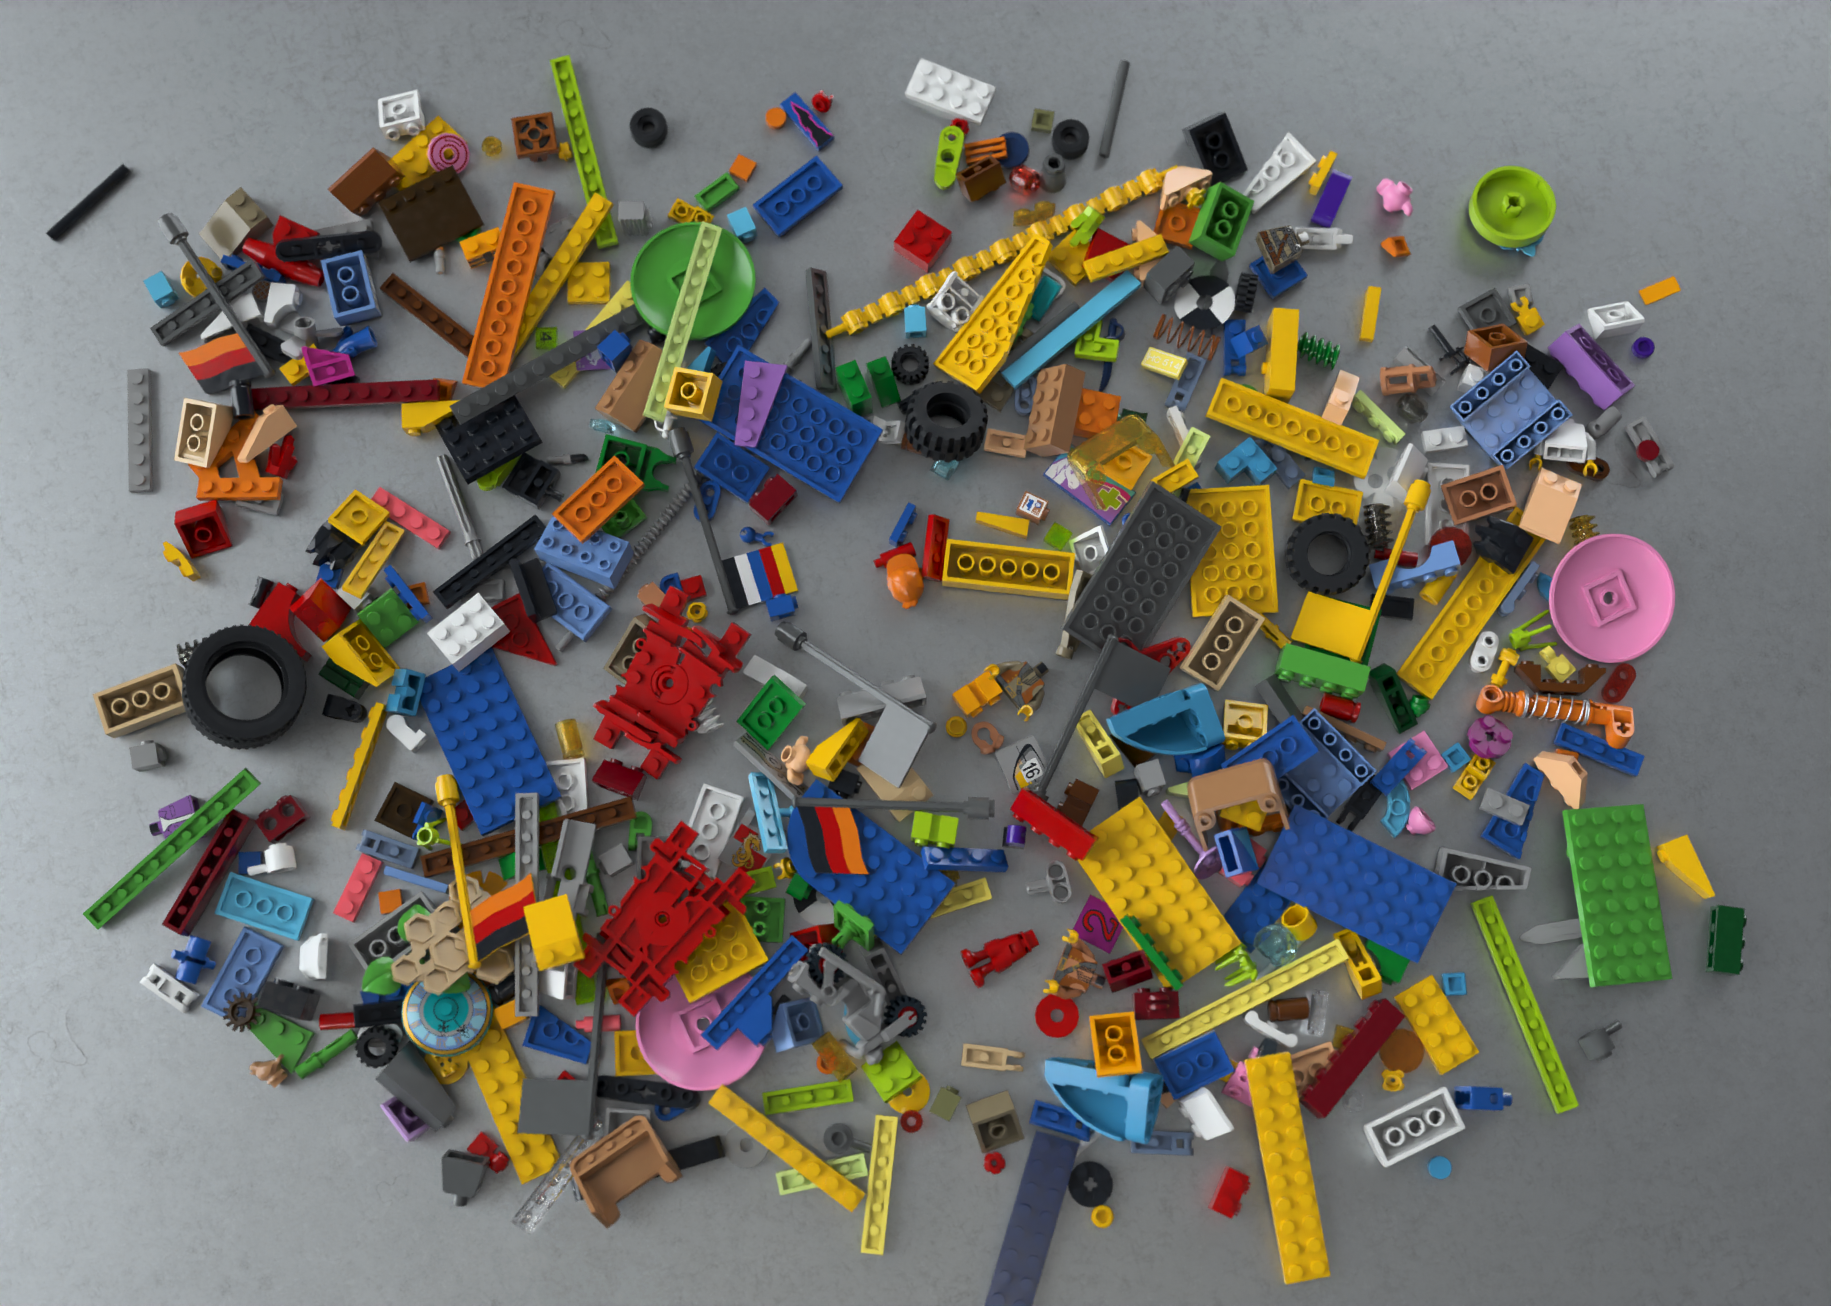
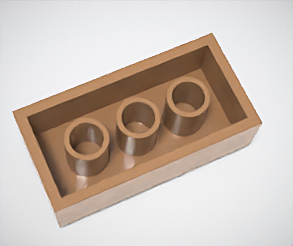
M1068 364L1045 368L1039 371L1036 391L1033 396L1032 411L1029 416L1028 430L1025 436L1024 450L1041 457L1070 453L1086 372Z

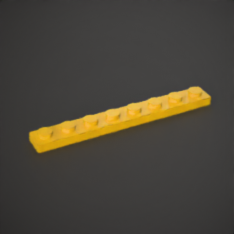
M721 1084L708 1103L850 1212L854 1211L866 1195L859 1187L724 1084Z

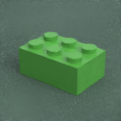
M1222 182L1208 188L1188 243L1222 262L1235 256L1254 200Z

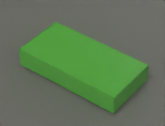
M726 172L694 197L705 211L711 212L738 192L740 187Z

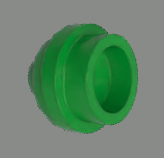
M1412 695V699H1409V704L1416 718L1425 714L1430 709L1429 698L1422 695Z

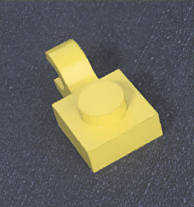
M1550 646L1543 648L1539 652V655L1548 663L1544 669L1556 680V683H1562L1576 671L1575 667L1563 654L1557 657L1555 651Z

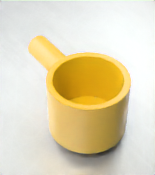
M1296 903V905L1288 908L1282 916L1283 925L1297 941L1310 938L1317 930V922L1306 906L1303 907Z

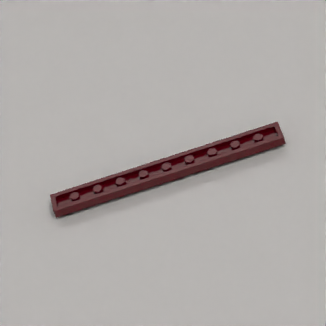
M438 379L328 384L316 387L307 385L252 388L254 411L264 410L272 404L274 406L283 405L285 409L435 402L440 401V381Z

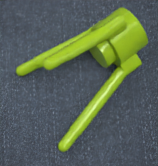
M1548 609L1512 630V633L1509 634V640L1515 650L1519 649L1522 652L1527 649L1557 646V642L1528 644L1531 642V636L1552 628L1551 624L1530 632L1524 630L1548 614Z
M447 818L431 823L426 822L425 827H422L417 832V845L423 846L430 851L433 850L430 845L436 843L451 846L450 841L439 838L438 831L433 828L446 822Z

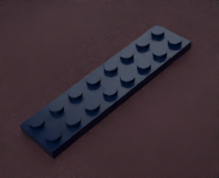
M1036 1130L984 1306L1033 1305L1079 1143Z

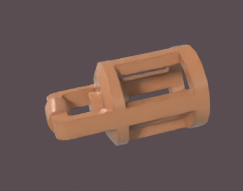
M1409 364L1408 366L1381 367L1380 383L1383 396L1407 392L1416 393L1420 388L1436 386L1437 378L1432 366L1416 367L1414 364ZM1426 373L1428 380L1421 381V374ZM1407 376V382L1390 384L1391 377Z

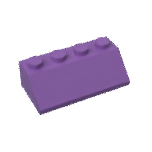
M1580 324L1565 331L1548 347L1551 351V356L1564 365L1565 372L1569 376L1574 377L1579 382L1578 385L1581 390L1588 392L1593 398V403L1603 410L1610 407L1635 386Z

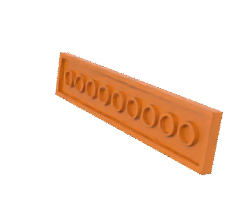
M516 182L513 183L462 379V384L483 388L510 373L556 194L553 190Z

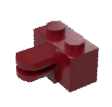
M1161 987L1159 992H1150V988H1138L1137 993H1132L1135 1020L1180 1018L1178 991H1173L1172 987Z

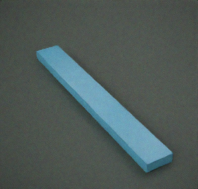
M1126 270L1001 372L1002 377L1016 390L1141 287V283Z

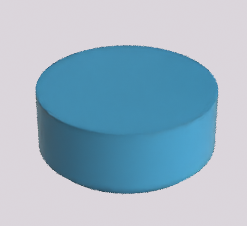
M1443 1156L1431 1158L1427 1166L1429 1174L1436 1179L1447 1178L1452 1170L1450 1161Z

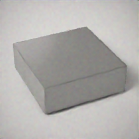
M1529 284L1512 286L1507 289L1510 304L1516 302L1517 306L1521 307L1522 301L1520 297L1522 296L1528 299V306L1534 304Z

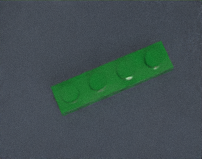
M1126 914L1120 919L1121 923L1175 991L1183 986L1181 980L1184 977L1176 968L1172 970L1167 964L1170 961L1162 950L1160 952L1156 950L1153 946L1156 942L1150 934L1146 933L1144 935L1139 927L1142 925L1134 915L1130 917L1129 914Z

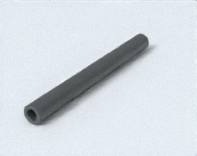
M1121 60L1119 63L1099 156L1102 158H1108L1111 150L1130 62L1126 60Z
M1075 302L1070 304L1012 350L998 372H1003L1080 309L1078 304Z

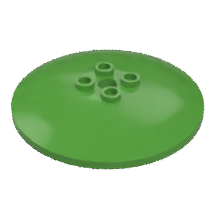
M702 222L676 224L655 234L639 251L632 267L630 286L635 306L642 318L652 328L666 336ZM722 228L689 341L709 339L732 328L747 312L754 297L756 274L752 258L744 244L724 228Z

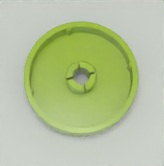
M1503 166L1486 173L1476 184L1469 201V215L1475 229L1488 241L1509 248L1524 247L1538 241L1548 230L1556 212L1555 196L1546 180L1534 171L1519 166Z

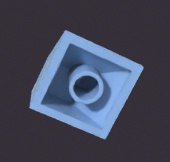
M810 997L779 1004L773 1022V1032L771 1033L776 1053L826 1040L817 1005L810 1000Z

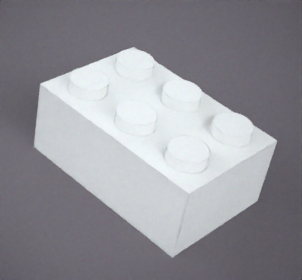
M477 593L427 634L451 664L460 672L510 631L482 596Z

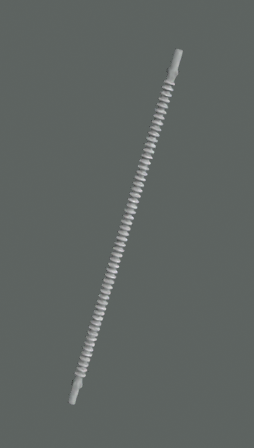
M806 338L796 352L790 354L788 362L783 363V365L788 366L787 374L793 372L794 366L802 361V356L812 345L810 339ZM696 470L697 483L702 484V479L707 477ZM689 483L684 484L685 488L680 489L681 493L676 494L678 497L673 498L674 502L669 503V508H665V513L661 512L662 516L657 517L658 521L653 522V527H649L651 530L646 531L647 535L642 536L643 540L638 541L639 545H634V555L621 578H625L626 573L629 574V569H633L632 565L637 564L636 560L641 559L640 555L645 554L644 550L649 549L648 545L653 544L652 540H656V535H660L661 530L664 531L663 527L668 526L667 522L672 521L671 517L676 516L675 512L680 511L679 507H683V502H687V497L691 498ZM603 585L604 588H599L600 592L595 593V595L603 602H606L605 598L610 597L609 593H613L614 590ZM568 630L555 647L562 652L576 635Z

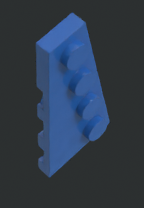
M763 288L752 299L747 312L738 323L726 332L710 338L704 345L711 347L716 352L715 357L721 363L729 361L738 345L749 351L779 305V301L766 288Z
M1527 763L1522 765L1505 794L1530 805L1523 825L1518 826L1493 815L1480 836L1517 860H1520L1522 855L1521 851L1526 841L1535 802L1538 799L1545 775Z

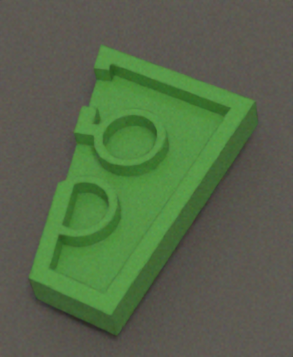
M259 1008L256 1012L261 1013V1016H254L258 1023L250 1022L252 1028L250 1031L276 1058L283 1054L284 1058L281 1063L291 1074H294V1068L298 1066L315 1033L272 1011Z

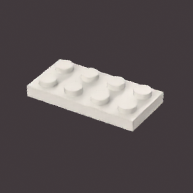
M920 58L905 92V97L981 126L996 92V87Z

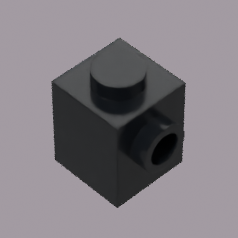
M842 769L835 781L829 782L828 788L841 798L848 799V797L853 798L854 794H859L863 782L859 781L860 775Z

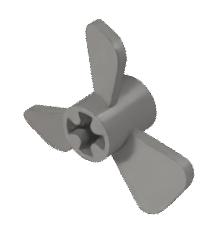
M298 312L290 313L280 323L282 331L295 335V337L281 344L282 352L295 360L303 358L301 347H309L312 344L318 345L317 337L343 335L342 328L316 331L314 319L311 317H300Z

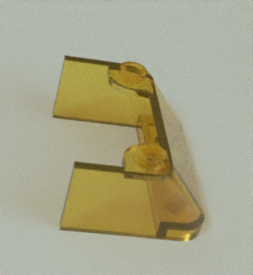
M1126 415L1071 449L1067 455L1070 467L1095 509H1106L1105 504L1096 491L1106 481V472L1102 465L1136 444L1146 454L1155 453L1162 467L1172 468L1175 466L1158 435L1139 415Z

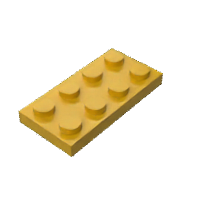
M439 115L425 127V130L420 131L392 157L393 161L405 175L401 183L395 187L398 191L438 172L431 166L427 156L428 146L432 139L444 133L455 134L462 138ZM450 148L445 149L443 152L446 160L453 158V151Z
M1429 975L1393 997L1440 1075L1480 1053L1433 975Z

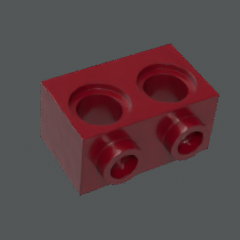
M285 795L278 799L277 805L262 811L258 815L259 818L254 821L267 840L273 844L278 843L311 818L298 799L292 795ZM290 806H294L295 811L293 815L288 817L286 814L287 809ZM276 819V827L270 830L269 822Z

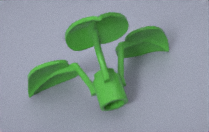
M414 905L400 918L397 928L400 937L404 941H407L404 923L416 913L425 916L430 915V912L424 907ZM381 957L369 965L362 981L363 992L389 995L400 988L401 983L395 982L393 979L391 965L394 961L392 958ZM423 958L420 960V964H425ZM468 972L443 993L456 994L469 990L471 984Z

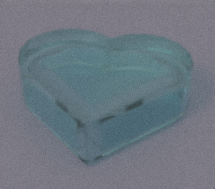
M590 419V429L608 434L614 433L615 426L613 423L603 419Z

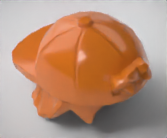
M909 554L894 556L887 564L888 590L891 591L892 596L897 601L903 604L902 607L906 609L912 606L915 607L924 591V578L921 576L922 569L918 567L916 559Z

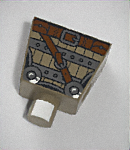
M1288 225L1260 231L1255 241L1270 274H1274L1300 258L1303 252L1301 246L1309 243V237L1305 231L1295 234L1292 226Z

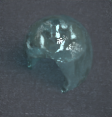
M1267 925L1254 938L1253 947L1264 957L1270 959L1271 964L1275 967H1283L1289 964L1297 955L1296 938L1283 925Z

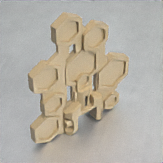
M466 876L472 910L491 895L486 891L480 890L477 879ZM455 879L448 886L450 899L437 907L429 916L416 913L404 923L407 941H410L412 952L407 956H401L391 965L395 982L407 986L414 981L423 982L425 991L440 996L467 972L473 973L476 970L477 978L497 985L514 972L515 941L481 961L482 964L479 968L470 969L468 967L469 957L464 928L456 934L450 932L462 922L457 881ZM429 949L431 959L425 964H420V960L426 956V950Z

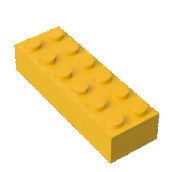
M947 539L942 586L1068 600L1073 579L1075 553Z

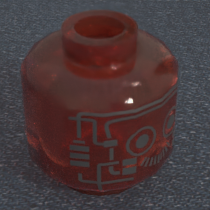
M1016 166L1010 172V186L1015 191L1026 196L1036 192L1040 187L1039 173L1029 166Z

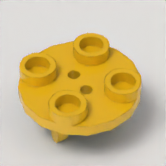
M198 257L215 283L220 281L223 275L222 269L209 258ZM188 260L181 269L180 278L186 292L196 297L205 291L207 287L200 277L197 278V272Z
M426 1053L424 1061L440 1084L449 1085L458 1082L469 1069V1061L465 1053L452 1057H439Z

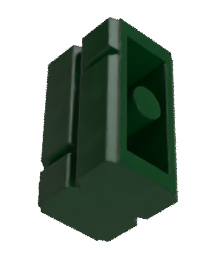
M330 657L318 674L357 700L361 698L365 689L370 685L367 681L335 664Z

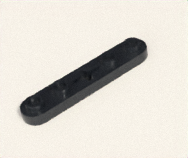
M369 230L284 239L277 243L275 253L278 259L283 262L330 258L360 250L364 254L380 250L382 238L379 233ZM327 241H330L331 245L340 244L339 246L332 247V251L322 247L326 245Z
M608 1075L598 1076L596 1096L601 1099L682 1110H693L700 1103L698 1091L683 1089L673 1084ZM648 1087L649 1091L656 1094H648L644 1098L642 1094L635 1092V1090L644 1091Z

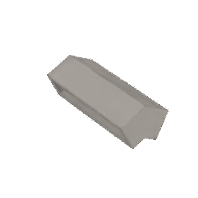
M1408 346L1404 347L1393 360V363L1398 367L1408 366L1409 364H1414L1416 367L1429 366ZM1436 371V386L1422 388L1431 397L1446 381ZM1426 373L1421 374V381L1428 380Z

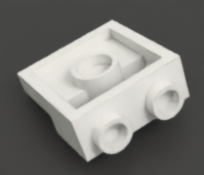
M418 90L378 99L379 124L385 139L397 140L402 135H417L420 131L425 130L424 114L421 110Z

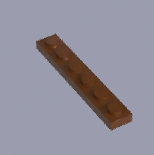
M392 273L379 289L468 359L474 336Z

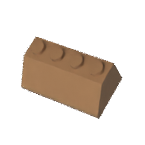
M639 339L595 407L609 422L635 433L638 432L647 418L643 416L662 349Z

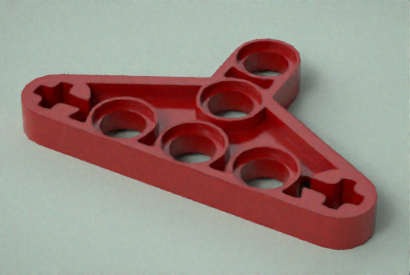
M1174 637L1142 650H1138L1128 639L1118 638L1120 643L1125 642L1128 647L1158 662H1161L1164 656H1168L1170 659L1168 667L1171 668L1169 674L1186 657L1191 648L1190 642L1183 637ZM1178 642H1179V643H1183V644H1182V648H1183L1182 651L1177 650V649H1178V646H1177L1176 644H1177ZM1170 650L1171 652H1175V653L1172 655V654L1168 653L1167 651ZM1113 698L1110 709L1111 713L1116 715L1121 713L1119 712V705H1123L1124 710L1132 707Z

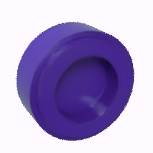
M1640 337L1632 344V353L1639 359L1648 358L1655 350L1653 341L1648 337Z

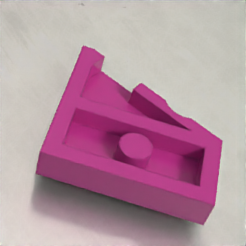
M306 346L301 347L313 387L355 376L348 354Z

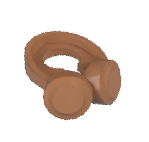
M982 721L976 723L972 728L973 742L980 749L981 754H992L995 752V749H999L1002 746L1004 736L1000 735L992 724ZM986 728L989 730L990 739L993 741L992 745L978 737L979 729Z

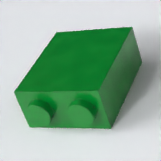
M856 360L836 367L837 384L848 409L861 417L873 413L872 396Z

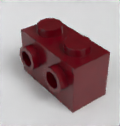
M779 474L774 478L770 477L764 484L765 488L760 493L756 492L749 500L751 502L749 504L750 510L768 526L798 496L797 490Z
M1143 949L1102 964L1112 993L1153 978L1151 967Z

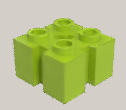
M915 811L911 842H915V846L922 848L923 846H928V844L950 849V847L954 848L959 818Z

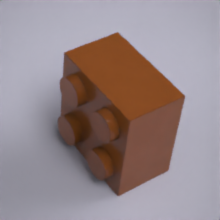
M1505 324L1468 330L1464 354L1484 368L1485 371L1491 372L1516 350L1525 359L1528 342Z

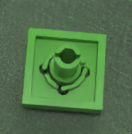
M838 900L833 906L834 925L840 932L831 940L833 945H840L839 947L843 950L845 945L852 939L870 951L875 945L873 922L868 917H862L856 913L850 904H844Z

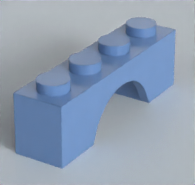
M1454 541L1432 546L1428 560L1417 568L1404 569L1396 566L1386 595L1402 587L1403 589L1412 588L1419 582L1429 583L1435 581L1440 576L1450 577L1456 575L1462 568ZM1389 559L1369 565L1376 592Z

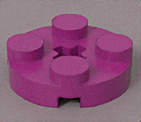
M1486 715L1483 718L1477 719L1469 727L1467 737L1469 736V746L1476 755L1484 759H1498L1510 749L1513 733L1500 720L1491 715ZM1485 734L1491 735L1494 741H1487V735Z

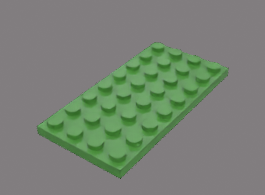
M1637 804L1562 811L1590 987L1672 979L1644 805Z

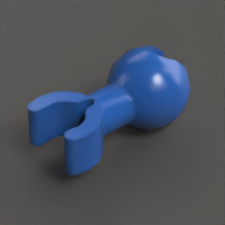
M744 527L740 531V538L745 543L758 541L762 542L765 547L772 545L766 542L764 538L768 536L773 537V532L768 531L761 534L757 533L752 527Z

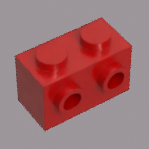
M1226 1166L1208 1208L1230 1219L1234 1215L1237 1216L1242 1206V1203H1239L1243 1194L1246 1195L1249 1191L1251 1182L1248 1181L1250 1177Z

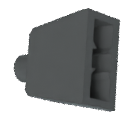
M448 1149L441 1160L443 1191L454 1194L453 1204L455 1206H466L467 1197L474 1198L481 1188L490 1157Z

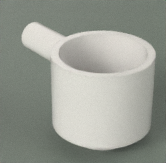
M287 843L269 846V849L264 851L266 863L248 867L249 876L268 872V874H278L297 869L293 846H287Z

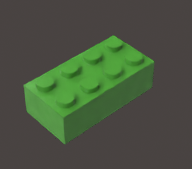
M1286 643L1279 651L1274 674L1282 682L1290 683L1294 681L1303 688L1311 689V687L1320 689L1321 693H1336L1341 695L1342 698L1353 700L1365 692L1371 667Z

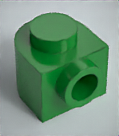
M795 873L785 893L802 901L803 897L808 899L813 887Z

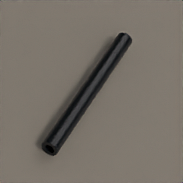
M122 164L48 230L46 234L54 241L131 171Z

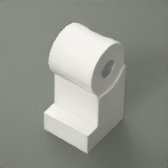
M392 715L387 720L388 730L413 753H416L430 738L420 729L414 732L409 727L408 721L400 715Z

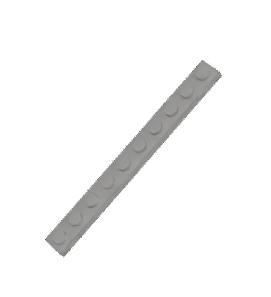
M515 793V884L531 873L536 902H539V793ZM530 934L515 941V1017L539 1016V968L532 967L534 950Z

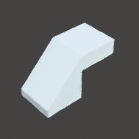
M863 416L864 419L884 430L877 442L884 444L902 443L905 422L901 420L886 422L876 416Z

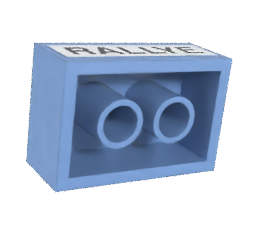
M362 250L321 260L333 315L340 326L381 316L369 262Z

